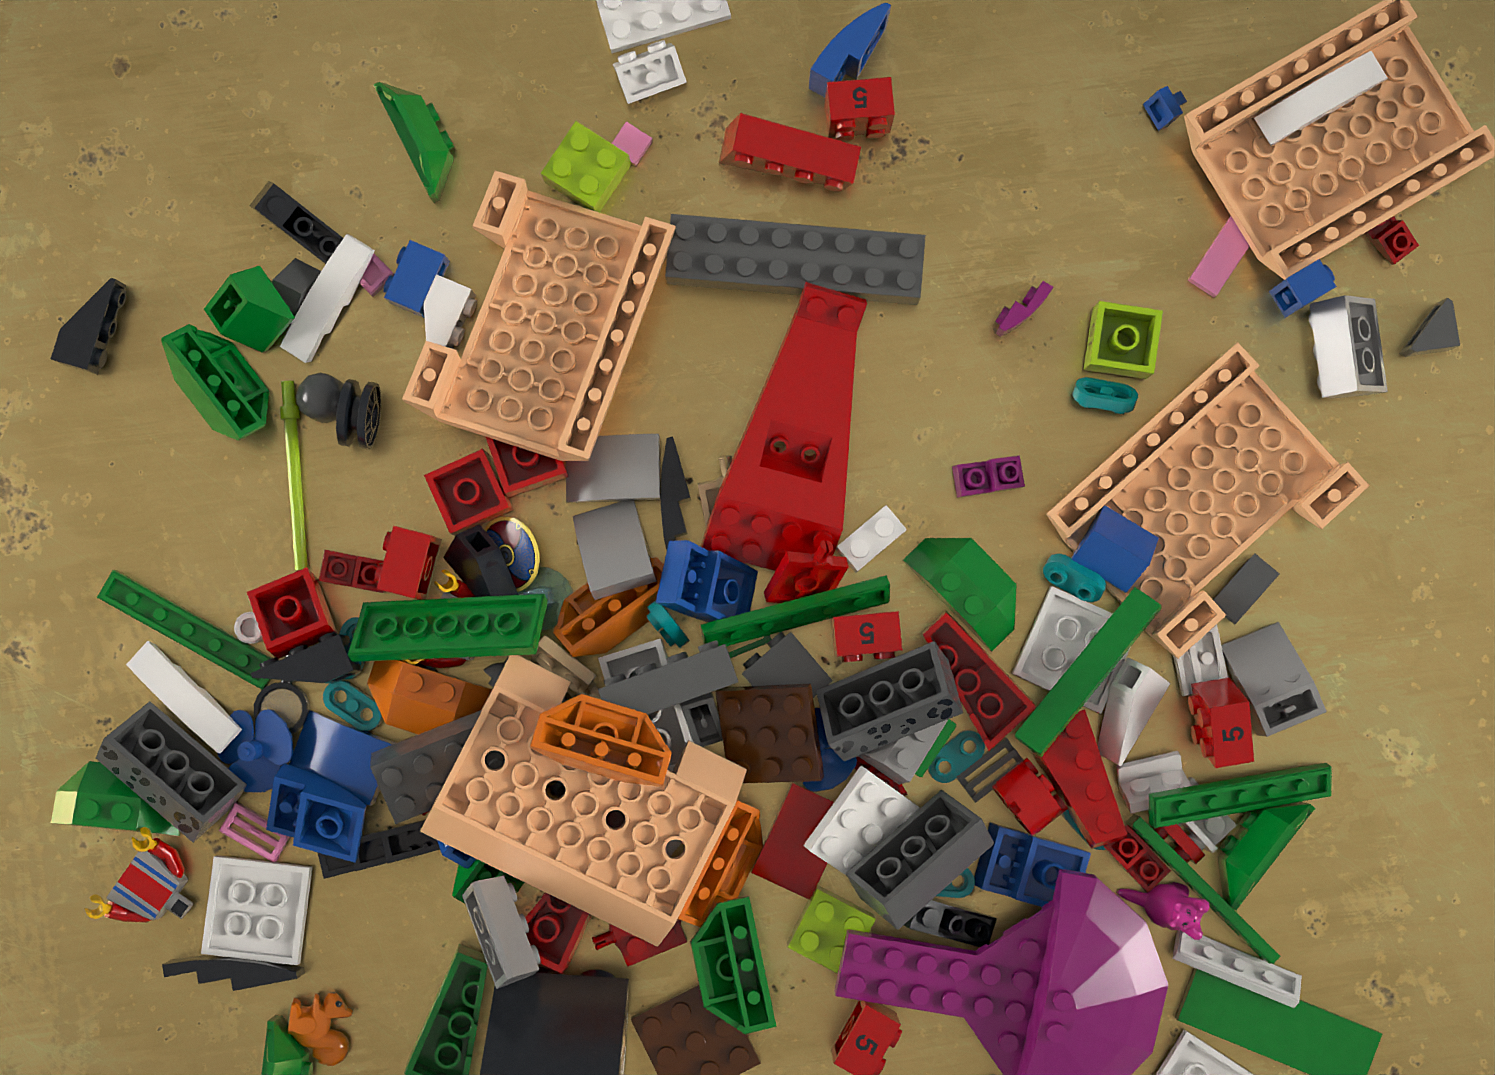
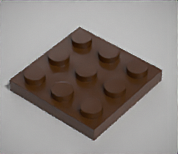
M811 683L724 687L715 691L725 758L747 769L743 783L821 781L824 778Z
M699 983L631 1017V1022L657 1075H740L761 1064V1060L748 1034H743L703 1007Z

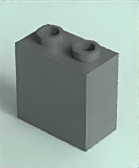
M780 632L767 643L771 648L762 657L757 652L743 664L747 670L742 675L752 686L811 683L813 698L817 695L816 690L828 686L833 681L792 632L786 636L783 632Z

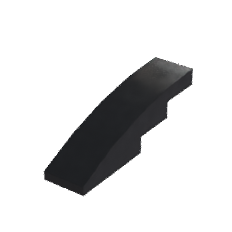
M673 436L666 439L661 471L660 504L666 551L669 541H677L676 537L688 534L679 504L691 501Z
M425 820L361 835L358 857L355 863L318 853L323 878L326 879L440 850L437 839L420 832Z
M214 955L172 959L162 964L164 977L196 972L198 984L231 978L233 991L294 980L305 974L304 967L298 965Z

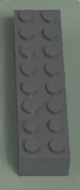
M671 214L670 224L675 225L676 230L667 252L665 277L669 285L801 295L805 283L808 282L873 302L918 305L921 298L926 235Z

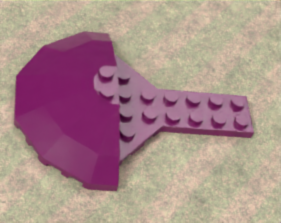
M1059 869L1053 900L1042 906V910L1026 920L1024 918L1004 931V935L990 945L985 944L976 951L847 929L834 990L835 996L962 1017L971 1027L1003 1075H1132L1153 1053L1167 994L1168 982L1146 921L1094 874Z

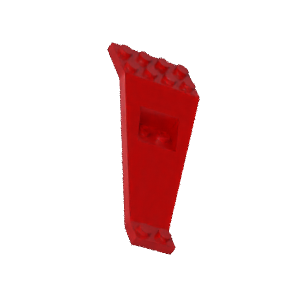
M808 282L805 283L796 312L719 489L701 543L702 548L708 551H720L740 562L776 571L786 551L813 554L817 551L823 540H825V543L826 541L832 543L833 550L829 555H834L844 524L857 332L867 306L866 299ZM777 441H782L785 443V445L782 447H776L774 446V443ZM814 450L815 454L808 456L805 454V451Z

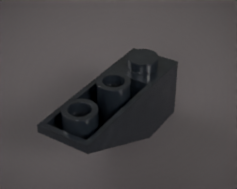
M270 181L267 182L249 205L325 264L343 240L342 236Z
M110 278L60 328L50 359L60 364L98 375L100 368L105 365L107 360L106 348L109 338H112L116 332L117 321L115 319L118 310L124 305L126 300V285L117 279Z
M480 524L456 534L443 558L475 597L519 595L500 548Z
M331 632L319 637V643L309 648L307 645H301L288 651L290 656L282 660H278V657L260 663V669L252 672L251 676L252 678L334 684L363 670L359 661L352 662L348 656L351 646L349 636L337 635L336 632Z
M934 897L903 926L923 933L982 947L985 944L989 945L997 918Z

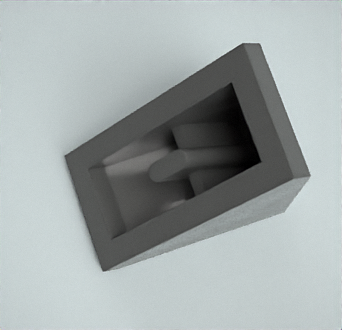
M297 258L287 265L272 281L273 286L288 305L294 317L321 273L320 270Z
M1446 298L1435 304L1400 352L1402 356L1409 357L1444 352L1460 346L1454 304L1451 299Z
M712 692L680 703L695 744L704 747L723 741L719 713Z

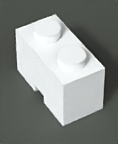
M886 505L839 544L836 550L842 557L847 558L849 566L856 573L907 529Z

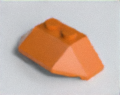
M657 557L650 558L657 582L594 600L587 582L564 599L553 634L572 657L607 653L649 622L646 615L650 611L647 607L657 598L664 566Z
M402 660L374 661L367 682L385 724L418 735L482 710L492 691L490 688L415 664H409Z
M580 694L550 710L548 709L540 713L530 748L560 764L624 783L661 787L664 784L672 755L671 750L663 741L647 713L584 694Z
M739 800L736 801L678 919L701 927L716 903L738 898L763 847L759 809Z

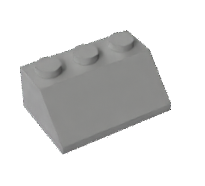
M1344 295L1310 303L1309 323L1314 333L1315 344L1313 346V354L1318 363L1319 375L1317 384L1322 393V398H1345L1388 392L1375 299Z
M948 720L861 754L858 757L897 784L908 783L913 778Z
M504 876L471 883L462 897L496 989L534 975L539 970L538 964L541 963L536 946H530L526 935L529 932L525 916L518 914L514 902L517 901V895L512 883L507 884Z

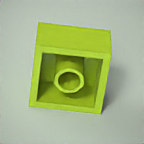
M575 121L542 170L541 175L546 184L583 208L600 213L630 168L631 161L629 154Z
M1099 301L1092 308L1084 370L1147 379L1152 376L1155 371L1163 310Z
M817 885L787 941V946L789 949L838 974L847 929L869 933L876 918L873 913Z

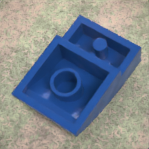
M885 2L868 10L843 28L830 41L810 69V90L825 98L827 82L842 81L845 74L857 80L887 27L891 9L890 4Z
M689 540L669 541L656 603L708 623L750 612L758 571L720 551H708Z
M309 710L289 765L321 776L346 789L364 804L371 806L375 804L380 792V788L370 768L371 753L396 744V742L371 734L370 731L359 730L351 724Z
M283 763L274 776L266 830L293 837V846L355 863L358 857L367 805L339 785L314 773Z
M990 822L988 832L994 844L980 856L974 879L975 886L980 889L1042 907L1053 900L1059 869L1086 873L1091 853Z

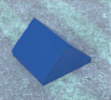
M1104 505L1099 510L1071 560L1098 573L1106 582L1127 593L1150 565L1159 538Z

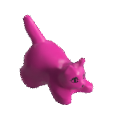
M1177 882L1159 884L1148 893L1132 889L1118 890L1120 897L1142 906L1154 924L1170 930H1181L1195 940L1202 938L1203 932L1200 922L1202 915L1209 910V902L1202 898L1188 897L1189 889L1186 885Z

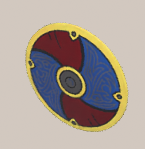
M508 516L496 518L484 530L500 548L516 590L520 592L528 588L537 576L540 563L538 545L530 529L520 520Z

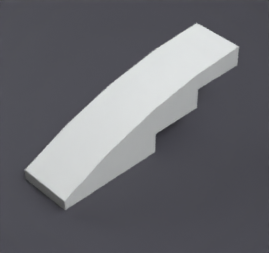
M1369 51L1289 96L1254 119L1270 146L1295 131L1302 130L1324 115L1331 114L1385 81L1388 77L1372 51Z
M345 235L309 290L280 345L281 348L305 363L312 361L323 336L331 333L342 307L350 304L375 250L353 236Z
M147 641L126 664L180 720L217 753L221 754L242 730L205 689L197 686L180 666L173 664L156 644Z

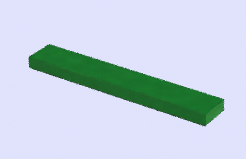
M112 570L97 596L98 599L261 690L268 686L271 679L252 678L251 673L260 669V663L273 657L248 643L240 641L232 634L121 572Z
M887 575L701 624L703 644L717 640L719 646L724 644L730 646L889 603V580Z
M1134 587L1015 733V738L1042 757L1162 609L1161 604Z
M1325 762L1149 793V824L1153 828L1330 797L1332 794V766Z
M1133 814L1126 821L1127 825L1200 898L1206 899L1209 902L1210 908L1262 960L1269 964H1274L1281 957L1140 816Z

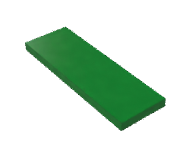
M545 594L363 602L348 656L352 662L535 655L548 600Z
M1197 968L1193 970L1175 1017L1176 1020L1309 1075H1367L1383 1035L1379 1031L1299 999L1296 1007L1292 1008Z

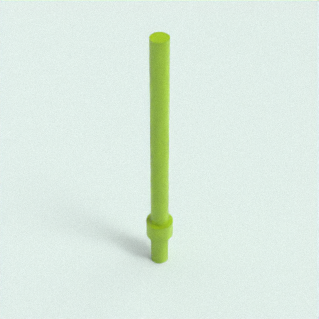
M289 380L281 381L283 406L280 407V418L284 420L295 571H299L308 567L297 427V419H300L299 406L296 405L294 381Z

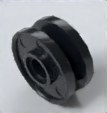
M348 379L344 382L336 415V435L339 445L350 447L357 434L360 448L371 449L373 447L381 416V390L378 383L368 382L361 394L358 381Z

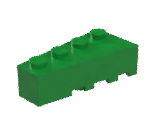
M462 944L458 945L406 1063L405 1075H469L488 967L483 953Z

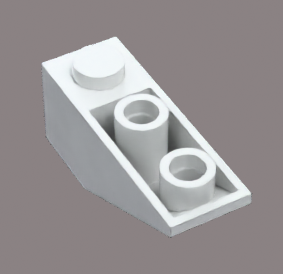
M436 274L423 303L426 341L451 349L454 346H459L465 329L462 328L466 317L470 318L473 315L477 305V300L474 299L476 294L472 289Z
M1128 657L1111 683L1097 745L1101 756L1119 766L1123 764L1171 684L1151 668Z

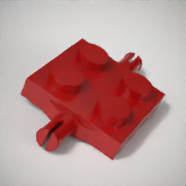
M825 540L821 541L817 551L813 554L786 551L764 590L766 602L784 603L836 589L849 568L847 558L829 555L833 550V545L829 541L825 543Z
M677 919L675 925L658 947L610 923L609 931L592 937V941L595 944L596 950L615 943L621 951L627 967L687 943V937L682 928L681 920Z

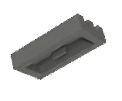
M1005 737L990 751L984 753L978 761L959 774L957 780L976 803L992 791V786L997 783L996 781L1023 761V758H1021L1017 750ZM1007 749L1008 753L969 783L966 781L965 778L1001 750ZM1012 758L1016 761L977 792L973 790L974 787Z

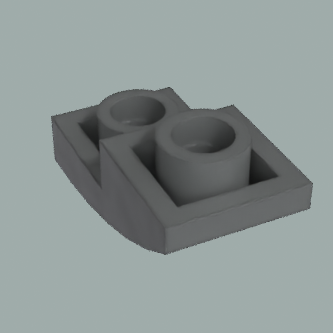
M1254 553L1213 601L1226 614L1225 617L1235 625L1280 573Z

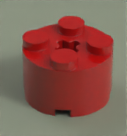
M1026 757L996 781L997 783L992 788L1004 805L1015 815V818L1022 827L1033 836L1068 810V807L1057 794L1051 795L1055 788L1043 774L1039 777L1036 776L1039 773L1038 770Z

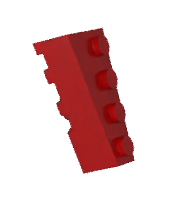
M740 113L726 127L719 164L787 177L802 183L824 185L825 189L840 192L842 189L845 190L854 184L861 147Z
M946 610L922 632L927 644L935 641L948 658L960 701L988 751H990L1036 708L1035 703Z
M1086 710L1078 711L1042 757L1035 752L1033 754L1039 766L1051 781L1057 795L1067 805L1069 814L1092 849L1123 840L1127 836V832Z
M546 892L525 917L529 932L526 935L530 946L535 945L541 960L540 964L562 974L568 968L592 915Z

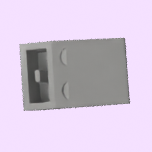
M1279 622L1221 645L1224 660L1235 685L1249 700L1251 723L1256 735L1268 737L1327 712L1312 677Z

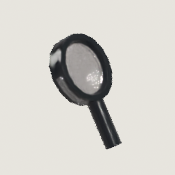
M281 680L280 683L266 686L257 695L254 703V717L256 720L258 714L263 710H274L286 722L290 733L294 734L300 731L305 724L310 710V702L306 693L299 686L293 684L294 681Z

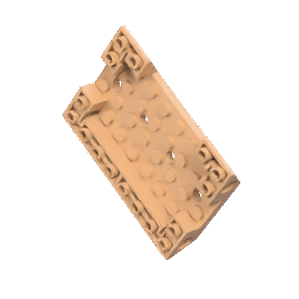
M510 655L420 832L658 947L675 925L736 804L747 769L689 740L673 769L674 772L667 769L662 787L624 783L560 764L530 748L540 713L562 703L571 681L519 655ZM490 751H499L504 755L505 763L498 769H492L487 766L485 756ZM554 780L562 782L565 786L564 794L556 799L549 797L545 791L547 784ZM619 810L625 815L623 825L618 828H612L607 825L606 816L610 811ZM674 839L684 843V851L678 857H671L665 851L667 843Z

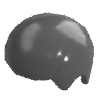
M320 372L308 375L297 390L296 403L299 406V410L304 415L321 423H329L336 420L338 401L344 384L326 373Z

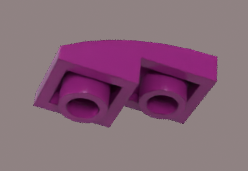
M1042 281L1038 288L1031 286L1022 301L1027 305L1026 307L1017 301L1014 302L1010 309L1004 306L995 323L1000 325L995 334L1001 337L1020 326L1039 308L1054 287Z
M1020 455L952 466L957 498L1025 487Z

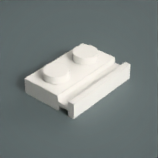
M1217 624L1179 659L1173 655L1182 696L1192 694L1191 684L1228 678Z

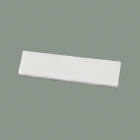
M1181 930L1177 931L1172 959L1292 1008H1295L1299 1003L1301 975L1274 964H1269L1264 960L1203 935L1200 940H1195Z

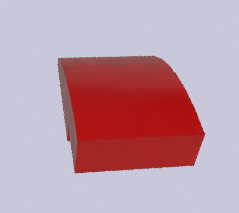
M792 783L751 873L810 900L828 863L810 852L803 845L834 802Z

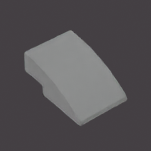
M659 434L598 436L589 461H566V470L569 476L566 478V502L661 500Z
M634 500L621 501L573 516L582 562L594 600L657 582Z

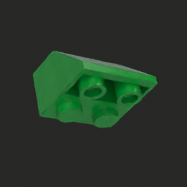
M260 265L230 274L204 308L222 336L260 352L268 351L295 319L290 308Z

